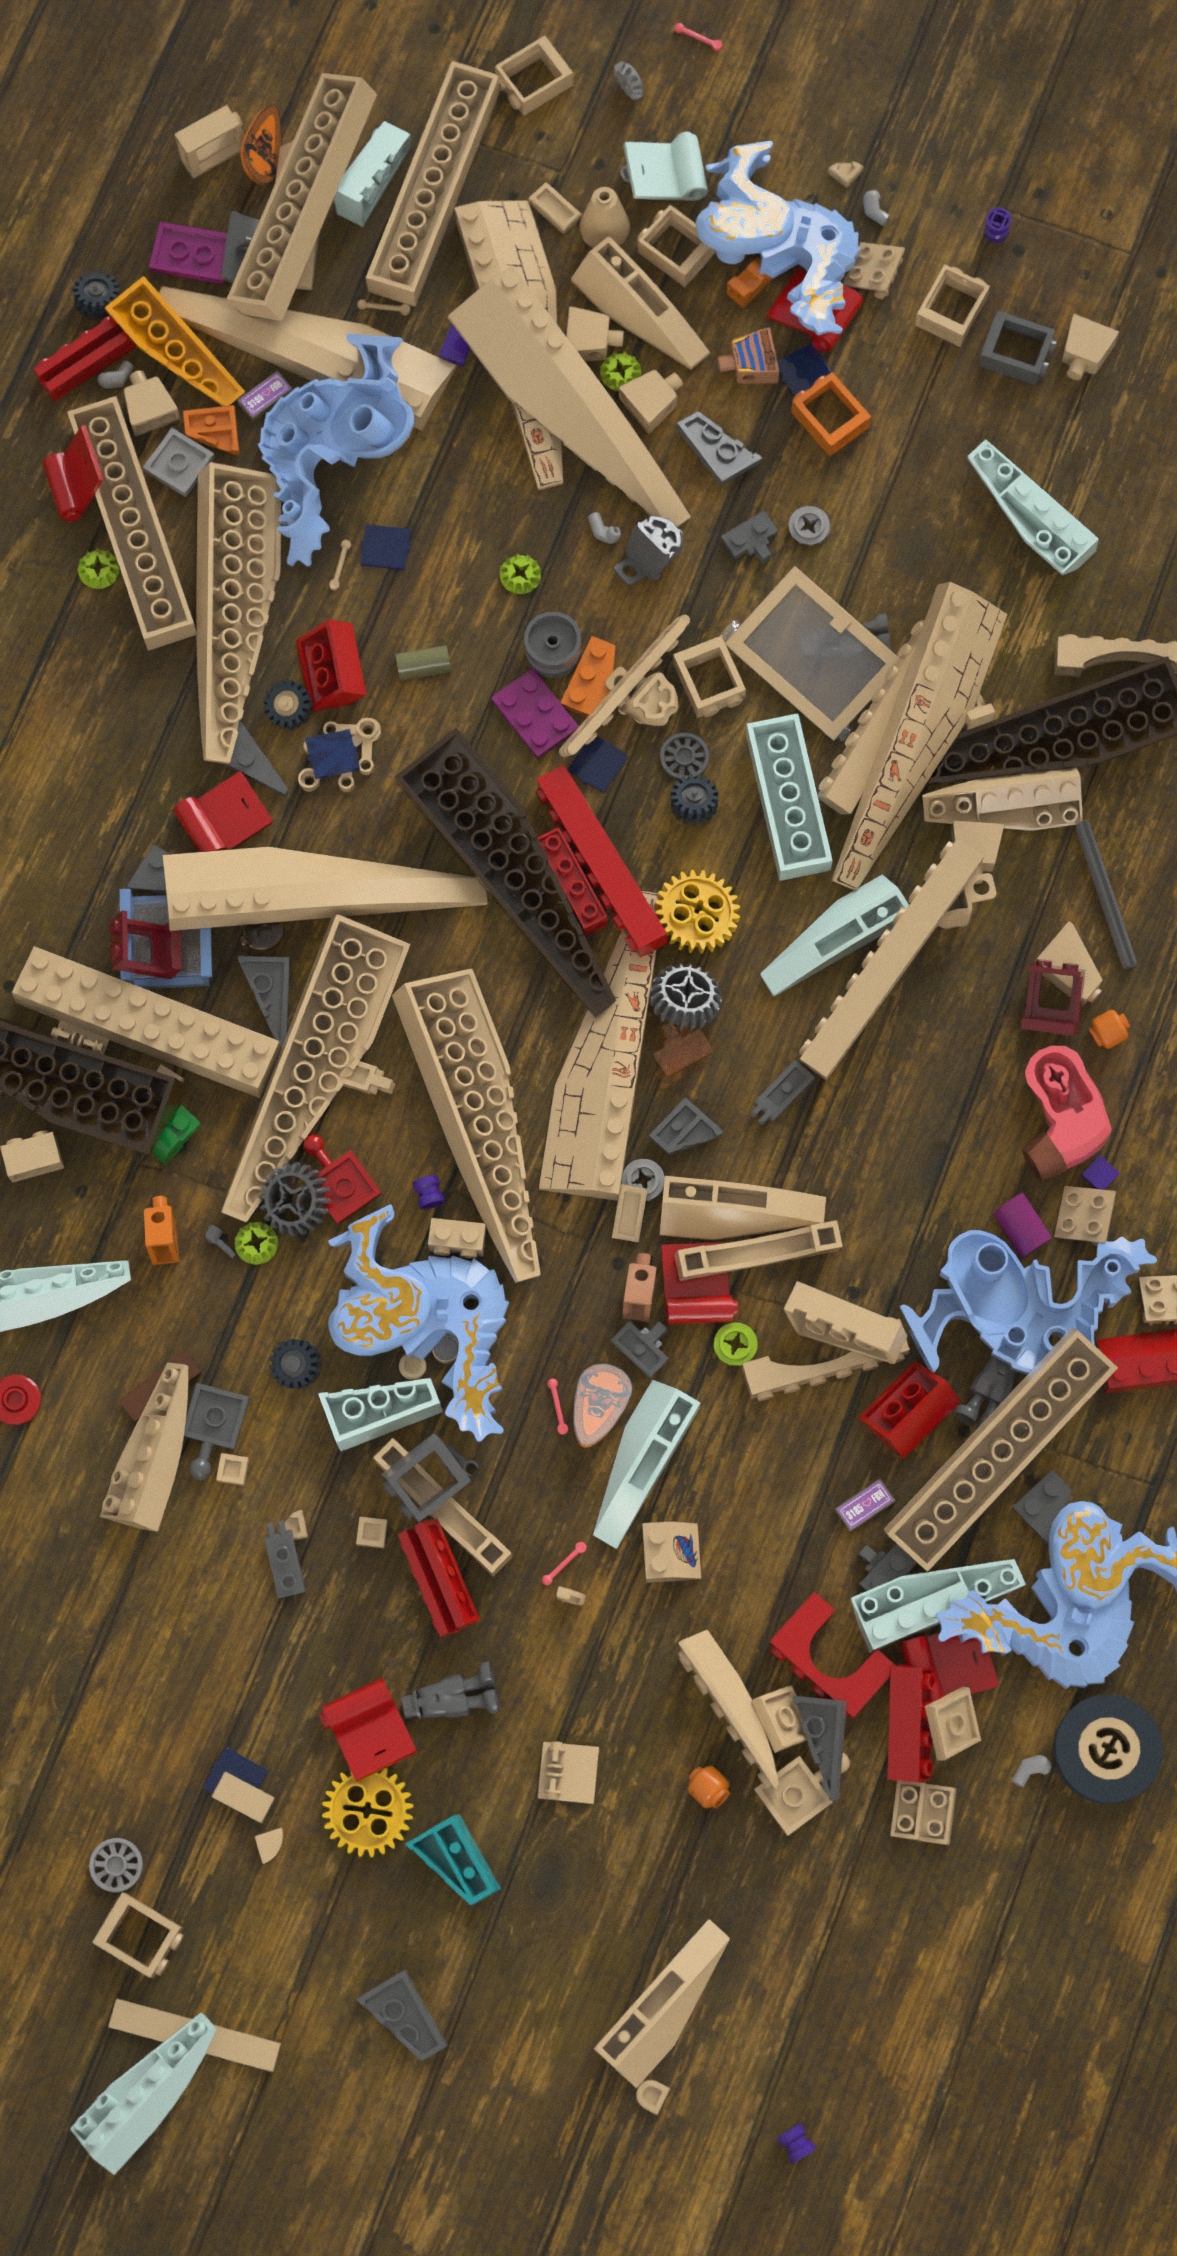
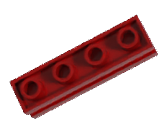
M108 316L92 330L83 332L71 344L62 346L50 358L41 360L33 370L38 382L51 399L56 402L138 346L111 316Z
M558 827L538 837L541 847L548 858V863L566 895L584 936L587 937L607 927L608 916L560 828Z
M438 1518L422 1521L414 1525V1529L405 1530L398 1534L402 1550L408 1558L412 1574L418 1582L423 1601L428 1606L433 1619V1625L440 1637L455 1634L480 1621Z
M913 1665L891 1666L888 1780L919 1783L929 1781L932 1775L931 1747L933 1746V1740L925 1706L932 1703L933 1690L936 1685L933 1667H913Z

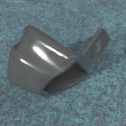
M650 516L645 521L638 522L631 532L625 549L626 555L629 558L614 567V572L627 585H633L646 576L651 580L659 579L665 567L669 566L680 554L684 542L683 532L676 528L673 522L667 518ZM626 566L632 567L637 575L635 577H628L623 573L622 569Z

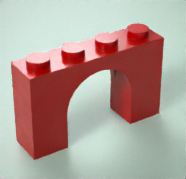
M814 1592L770 1640L769 1645L772 1647L770 1652L781 1662L784 1659L793 1666L790 1670L800 1680L803 1681L806 1678L814 1685L811 1688L812 1691L820 1698L825 1699L827 1697L831 1700L847 1701L846 1717L848 1716L852 1720L890 1678L891 1666H895V1664L876 1649L866 1662L854 1674L848 1677L831 1678L819 1672L810 1657V1643L813 1636L834 1614L835 1610Z

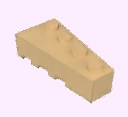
M798 1281L784 1307V1311L798 1335L895 1364L907 1338V1334L899 1320L892 1317H884Z

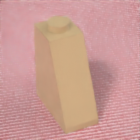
M1069 921L1037 959L1050 960L1053 966L1061 967L1063 963L1079 964L1078 969L1086 970L1082 998L1083 1007L1087 1001L1093 1003L1102 992L1099 989L1102 978L1074 925ZM1051 973L1042 974L1071 998L1073 976Z

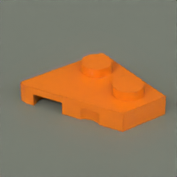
M234 405L183 411L186 437L195 442L234 455H240Z

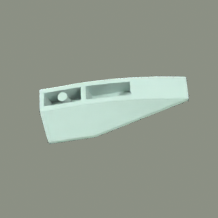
M986 439L968 455V460L1022 539L1059 573L1064 575L1078 569L1096 552L1099 539Z
M882 874L857 890L838 899L762 971L760 976L773 997L880 937L886 929L892 930L895 926L893 924L894 917L902 907L907 909L909 904L899 888Z
M128 1260L2 1271L0 1273V1332L58 1317L107 1295L131 1280Z
M652 1380L624 1428L593 1536L615 1549L618 1548L699 1411L701 1404L699 1401L676 1388Z
M1015 1559L901 1576L854 1596L850 1600L861 1634L869 1652L872 1653L876 1649H882L940 1624L936 1618V1613L948 1611L953 1599H964L970 1590L976 1591L987 1603L1026 1584Z
M202 2012L113 2082L70 2128L91 2157L115 2175L159 2126L189 2084L204 2058L217 2028Z

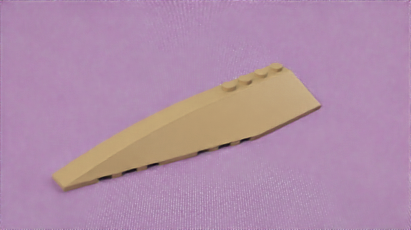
M273 847L163 855L170 931L332 918L336 914L344 917L487 905L488 903L486 890L472 876Z

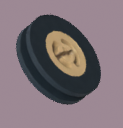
M1098 1695L1081 1701L1063 1717L1055 1733L1053 1756L1060 1777L1075 1794L1093 1803L1105 1805L1119 1804L1135 1798L1152 1784L1162 1764L1163 1742L1157 1724L1142 1706L1122 1696ZM1111 1730L1123 1738L1127 1746V1754L1123 1753L1120 1741L1116 1740L1111 1747L1114 1754H1109L1103 1761V1763L1117 1761L1120 1764L1119 1768L1107 1770L1093 1762L1089 1754V1746L1094 1748V1755L1098 1760L1105 1751L1101 1746L1107 1745L1113 1737L1105 1736L1098 1738L1096 1732Z

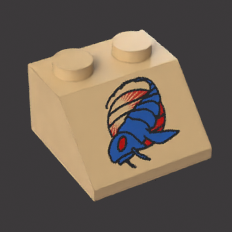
M683 1522L643 1523L646 1583L701 1579L698 1524Z

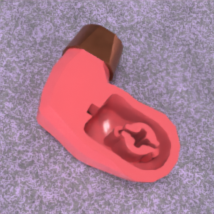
M1049 1046L1039 1050L1030 1058L1025 1071L1027 1083L1041 1104L1045 1120L1050 1127L1046 1133H1040L1021 1148L1022 1155L1029 1169L1040 1182L1083 1163L1106 1144L1111 1134V1125L1098 1088L1087 1073L1078 1053L1066 1046Z

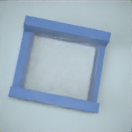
M120 889V912L122 910L127 911V919L165 925L169 922L166 895L133 897L130 889ZM211 928L181 930L182 970L171 980L121 971V980L143 989L210 986L209 977H212ZM128 933V960L151 963V947L148 937Z

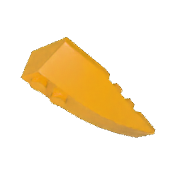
M144 276L105 307L110 316L141 350L222 407L230 406L245 394L243 388Z

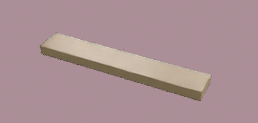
M116 1999L108 2027L165 2042L192 2019ZM214 2025L217 2031L206 2054L274 2072L281 2043Z

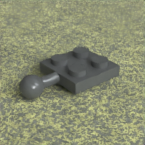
M196 1383L184 1431L185 1438L202 1442L198 1459L192 1461L189 1466L190 1475L194 1479L204 1480L210 1475L211 1465L208 1460L213 1445L235 1451L250 1401L249 1396Z

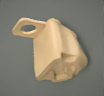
M623 667L616 668L605 681V686L611 691L614 688L615 678L617 676H624L627 671ZM655 673L646 677L645 682L639 688H633L628 694L630 696L629 700L622 707H618L620 714L630 715L637 723L664 726L671 714L677 712L678 698L675 687L667 681L662 673Z
M985 873L973 876L938 926L944 929L967 926L971 917L972 903L996 897L992 875ZM982 880L988 883L989 891L986 894L979 895L974 891L973 886L977 881Z

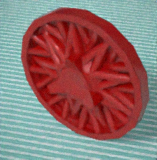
M10 1375L0 1380V1421L8 1425H22L33 1419L41 1407V1394L38 1386L30 1378L23 1375Z

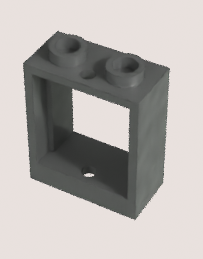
M997 311L978 366L1036 385L1039 376L1045 377L1049 365L1048 362H1045L1048 354L1053 355L1057 341L1053 340L1055 330ZM1003 329L1044 342L1035 366L994 353Z
M432 1434L381 1474L386 1481L382 1484L392 1498L396 1495L402 1502L398 1507L408 1519L413 1517L418 1522L471 1482L459 1463L435 1434ZM433 1452L454 1481L417 1509L396 1480Z

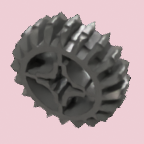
M679 962L676 968L669 965L666 971L661 970L658 977H655L652 983L653 987L650 989V1003L654 1007V1015H661V1022L670 1021V1028L676 1024L679 1025L680 1030L688 1026L692 1031L696 1025L702 1029L705 1023L710 1024L719 1012V1006L722 1002V996H720L721 987L717 986V979H710V971L703 973L701 966L694 969L691 962L687 967H683Z
M294 1162L292 1166L285 1163L282 1169H273L275 1178L273 1175H267L266 1179L269 1185L262 1184L260 1186L266 1191L265 1195L259 1196V1199L265 1200V1204L260 1206V1209L268 1211L264 1219L272 1220L270 1225L272 1228L279 1227L280 1233L286 1234L288 1232L291 1236H296L298 1232L300 1235H305L308 1229H317L315 1222H324L320 1214H328L329 1212L324 1207V1204L331 1202V1199L325 1198V1194L330 1192V1189L322 1188L326 1179L318 1178L320 1172L318 1170L311 1171L310 1165L304 1164L301 1166L297 1162ZM299 1177L305 1181L307 1186L298 1188L289 1179ZM281 1191V1199L278 1201L279 1192ZM294 1194H298V1195H297V1200H296L297 1203H296V1204H292V1203H293L292 1199H294V1197H293ZM312 1197L311 1206L309 1208L308 1201L309 1198ZM292 1210L294 1214L299 1215L300 1219L291 1221L285 1217L283 1212Z

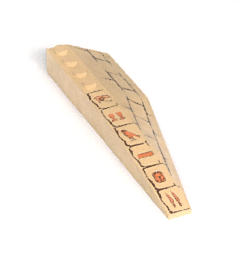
M478 201L455 207L456 224L476 289L479 290L491 278L513 265L557 324L556 288L529 201ZM511 401L538 491L563 484L561 439L555 434L549 433L543 424L535 418L532 419L525 413V409Z
M947 582L937 585L834 872L832 881L850 889H858L965 725L966 714L975 707L1007 617L1005 612L976 593L957 584Z
M641 891L655 913L658 910L654 908L655 902L659 900L657 898L658 893ZM623 929L603 973L616 1001L597 1018L587 1010L555 1084L539 1190L618 1201L657 952L655 950L641 958L636 950L631 952L625 942L627 936Z

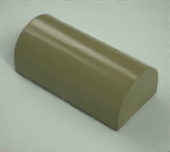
M447 645L395 654L400 681L451 673Z

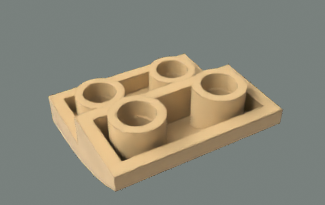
M897 1781L890 1836L950 1845L956 1788L930 1785L922 1782Z

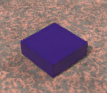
M1099 1155L1081 1174V1177L1094 1189L1105 1190L1120 1173Z

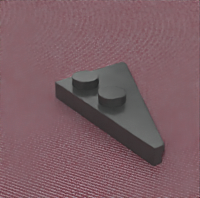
M239 721L238 735L229 764H221L236 772L241 771L247 778L286 798L289 794L287 786L242 722Z
M238 956V961L274 1039L280 1042V1048H282L288 1032L290 958Z
M793 1696V1703L797 1705L803 1721L801 1723L803 1731L808 1737L811 1754L815 1764L819 1765L824 1781H821L824 1790L828 1794L829 1800L839 1801L847 1701Z

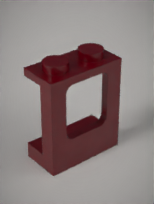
M124 910L110 921L109 934L111 935L109 958L112 959L113 970L170 980L182 970L181 930L170 931L169 922L165 925L127 919V911ZM128 933L146 936L150 939V964L128 960Z
M1036 959V963L1029 964L1028 971H1030L1026 1012L1025 1017L1021 1021V1029L1071 1036L1078 1034L1086 970L1078 969L1079 964L1063 963L1062 967L1053 966L1052 961ZM1043 973L1073 976L1071 1001L1068 1010L1046 1008L1040 1005L1039 999Z

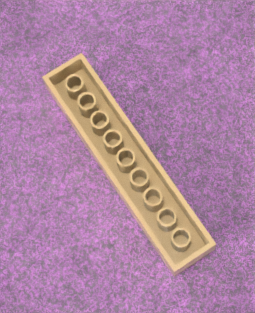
M454 61L451 62L366 276L368 292L416 307L500 93L499 75Z
M327 73L321 74L227 297V300L242 314L279 321L283 320L377 96L376 92L363 78Z
M115 396L68 411L67 413L75 434L80 426L86 425L94 452L97 455L104 480L95 496L148 651L197 635L117 397Z
M958 838L954 843L949 841L940 853L939 858L942 859L938 866L934 863L931 865L924 876L926 883L923 887L917 885L909 896L908 902L911 904L907 909L902 907L893 919L895 926L891 932L887 929L877 941L879 948L876 953L869 952L862 962L861 967L864 969L861 974L857 975L855 973L846 985L848 990L844 997L839 995L830 1007L833 1012L828 1019L822 1018L815 1028L816 1037L813 1041L807 1039L800 1049V1062L826 1081L982 864L984 856Z
M35 946L12 991L16 1004L95 1033L257 1098L261 1097L281 1050L278 1040Z
M1072 1327L884 1528V1531L928 1572L1118 1367L1084 1335Z

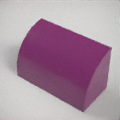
M1023 1192L1006 1202L992 1214L1021 1260L1049 1244L1052 1239Z

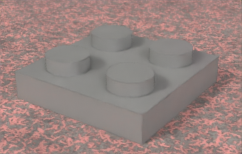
M171 428L143 466V470L179 494L187 497L198 482V473L209 462L212 463L215 455L213 452Z

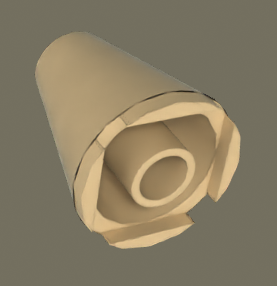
M608 187L598 188L594 191L581 217V236L592 248L596 247L608 236L618 246H621L629 235V218L613 189Z

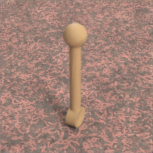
M363 299L357 303L358 308L361 310L374 308L400 311L402 315L410 313V306L408 304L393 306L367 303Z
M349 540L341 542L342 551L334 579L329 583L330 589L333 591H337L340 588L339 577L346 552L351 547Z

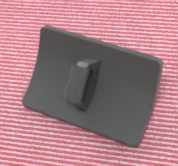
M236 211L230 213L221 275L223 279L234 283L259 224V219L242 215Z

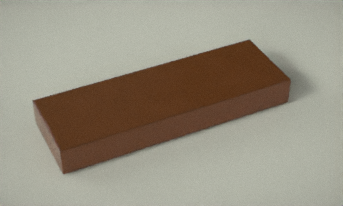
M185 1351L169 1362L188 1366V1383L202 1374ZM165 1366L119 1400L135 1423L138 1422Z

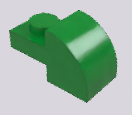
M181 1105L174 1112L151 1153L163 1165H166L184 1147L183 1144L202 1126L201 1123Z

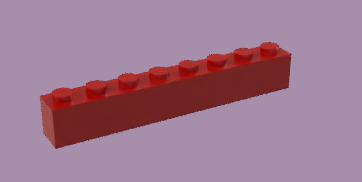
M565 765L537 778L538 789L535 792L541 804L546 803L550 809L548 814L553 824H559L562 828V834L568 845H572L575 850L573 854L580 867L585 866L588 871L586 877L592 888L597 887L600 891L599 899L605 909H611L614 914L612 920L619 931L623 929L627 936L625 942L630 951L634 952L636 950L641 958L668 944L667 932Z

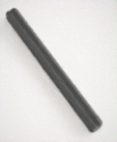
M1080 822L1076 825L1075 829L1122 968H1133L1136 966L1137 960L1090 822Z

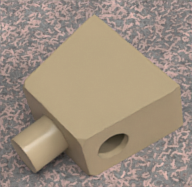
M569 307L566 337L584 361L605 360L607 358L608 346L623 347L624 331L609 330L610 317L608 315Z
M1074 314L1062 359L1065 364L1070 365L1067 375L1074 380H1081L1084 371L1096 374L1114 348L1119 331Z
M652 370L620 386L619 399L649 434L676 408L677 395L674 391L683 386V383L676 373L663 379L656 370Z
M136 371L130 375L133 385L126 387L124 393L130 423L135 436L180 420L174 401L158 377L147 380L144 371Z
M953 820L951 828L952 843L958 838L984 856L982 864L973 876L983 874V871H993L1004 824ZM982 880L977 881L975 884L982 883Z

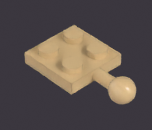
M845 1753L842 1756L841 1774L846 1772L850 1765L849 1757ZM800 1756L777 1772L780 1788L778 1791L774 1792L771 1786L766 1789L763 1783L754 1789L787 1836L833 1803L820 1785L821 1781H824L821 1771L818 1770L812 1774Z

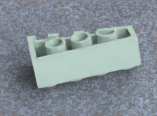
M385 121L379 129L377 128L373 132L370 141L341 179L334 196L336 213L362 227L364 226L412 147L411 135Z
M431 1378L399 1382L388 1386H369V1388L359 1390L347 1389L337 1393H318L340 1451L443 1412Z

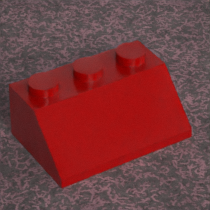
M328 619L296 639L305 689L312 698L310 700L313 702V707L310 708V711L317 712L348 706L366 696L352 623Z
M1177 1329L1096 1340L1097 1349L1118 1367L1103 1383L1105 1394L1177 1384Z
M914 1361L858 1418L887 1448L904 1459L961 1401L946 1380L917 1361Z

